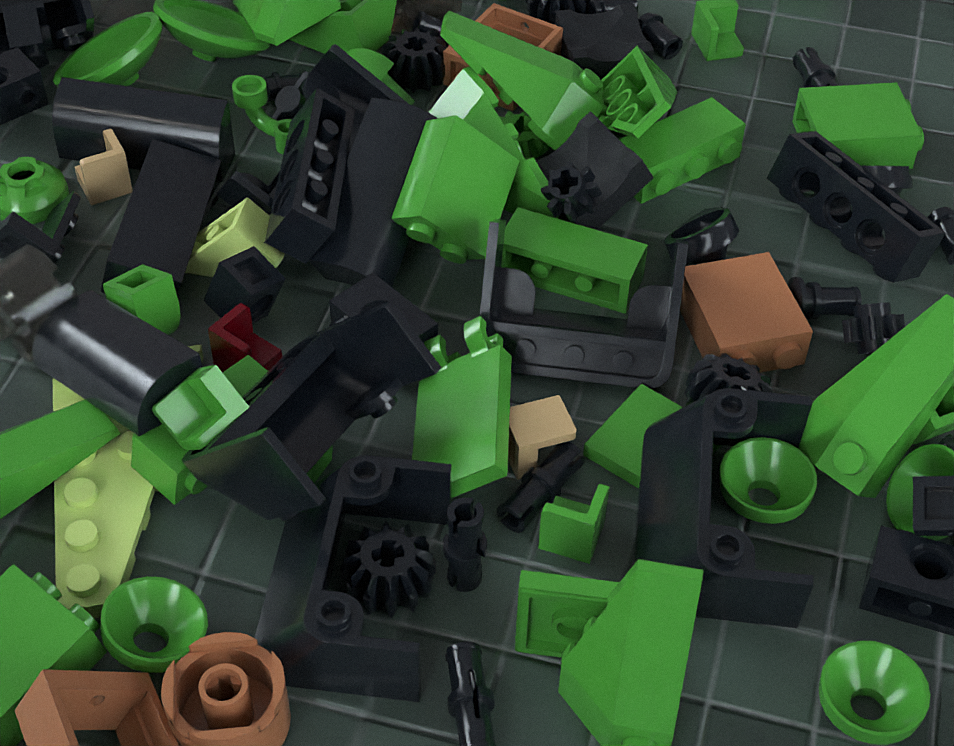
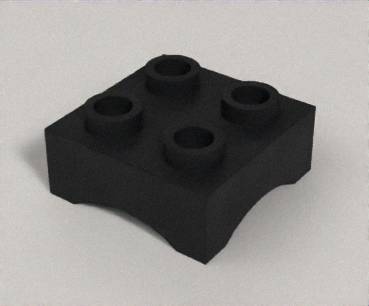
M633 3L621 4L614 9L598 14H581L572 10L556 11L555 25L563 28L561 56L573 61L583 70L586 68L592 70L600 80L636 46L653 61L654 49L641 31L637 11Z
M591 111L578 122L571 136L557 150L542 159L536 160L548 181L550 178L549 171L566 166L568 161H572L579 172L586 166L590 167L595 175L593 183L598 185L602 195L594 197L593 214L586 213L582 216H577L576 221L572 223L596 230L654 178L643 160L614 136Z

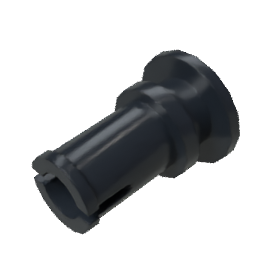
M792 277L787 284L806 319H817L820 315H848L854 317L853 306L862 304L861 292L858 287H821L818 282H807L805 285L801 277Z

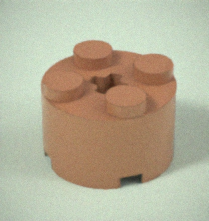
M236 632L211 634L189 645L190 652L184 655L176 664L173 660L167 668L162 681L161 697L169 727L176 737L179 746L283 745L289 731L291 719L284 670L280 659L272 651L271 654L268 650L258 645L257 639L247 634Z

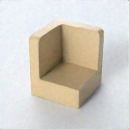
M111 128L103 131L107 151L83 158L79 162L80 165L74 166L77 180L90 205L133 192L125 151Z
M560 395L510 407L508 461L517 480L521 479L530 467H534V469L537 467L538 449L576 438L577 429Z

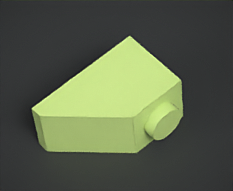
M248 197L198 232L185 273L213 277L219 262L253 246L277 268L283 260L285 253L264 243L270 216Z

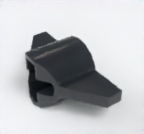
M305 70L294 86H286L278 92L275 99L277 111L272 116L273 119L278 121L293 119L307 100L304 95L303 85L309 72Z

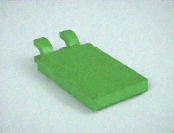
M481 316L464 323V338L470 350V353L464 356L458 352L447 356L445 350L446 340L441 335L424 342L442 368L436 374L419 381L412 460L452 464L451 498L506 477L508 472L512 356L503 348V338L498 333L491 337L487 336L486 321Z

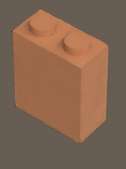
M769 252L685 266L680 312L703 358L706 354L720 357L722 353H726L734 359L743 358V361L749 365H757L760 368L759 373L777 369H789L805 364L813 330Z

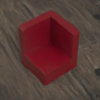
M239 303L208 328L213 364L217 365L222 373L247 355L251 356L268 371L283 357L281 349L253 333L250 308L243 303Z

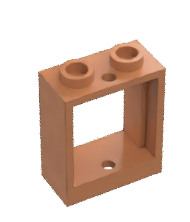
M495 3L475 20L483 25L561 56L562 27ZM524 22L528 24L529 28L524 26ZM450 45L443 51V62L445 65L443 85L449 87L463 68L469 67ZM488 73L486 75H479L499 100L498 106L514 111L519 106L516 102L507 105L498 96L500 91L496 88L493 78Z
M42 669L14 710L26 746H79L73 730H115L121 746H179L176 737L169 727L165 711L149 673Z

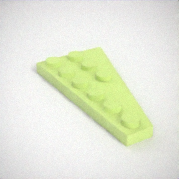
M202 345L188 346L200 354L202 362L204 358ZM53 378V411L84 400V398ZM108 416L121 434L54 481L56 587L63 595L58 601L68 610L77 603L93 618H100L104 602L110 593L121 584L129 581L136 561L134 552L142 530L147 528L151 516L150 505L155 491H158L131 467L132 438L134 433L110 416Z

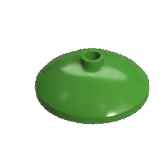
M155 0L153 11L158 15L163 26L177 41L193 49L192 54L200 59L215 61L216 57L238 59L259 54L271 46L270 43L256 39L251 27H248L242 14L226 7L203 0Z
M144 12L110 26L73 52L58 68L53 82L57 88L62 77L130 86L139 78L137 72L147 64L153 55L161 37L162 21L154 12Z

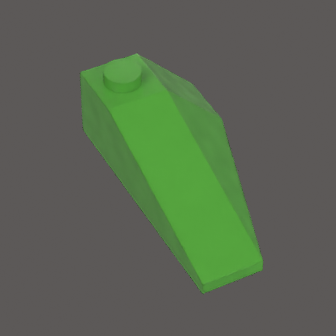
M231 0L238 12L243 15L248 27H251L256 39L275 46L280 45L342 8L339 0Z
M339 0L342 7L340 10L288 40L322 53H326L333 44L338 45L345 52L355 48L370 49L377 52L391 35L397 0Z
M448 11L443 16L441 37L477 74L486 75L488 73L493 78L496 88L500 91L498 96L507 105L516 102L532 119L526 125L553 150H557L571 136L578 122L590 111L596 117L599 116L604 107L603 83L592 70L587 68L583 70L569 59L452 11Z
M636 46L601 80L603 83L604 107L597 118L609 130L638 139L672 107L677 90L671 79Z
M470 66L463 68L430 109L429 113L437 118L457 115L520 160L504 206L506 211L514 214L517 207L558 219L559 216H553L547 208L550 201L541 192L542 187L548 186V180L533 157L525 159L522 155L517 141L519 133L513 123L504 125L494 109L499 103L496 95Z
M948 294L944 295L819 395L812 404L798 449L809 458L815 467L857 496L876 498L954 383V298Z
M84 399L1 431L0 519L121 433L109 417Z
M638 559L608 596L607 607L598 618L592 616L584 625L583 636L576 644L570 643L563 651L558 692L601 746H671L699 601L703 570Z

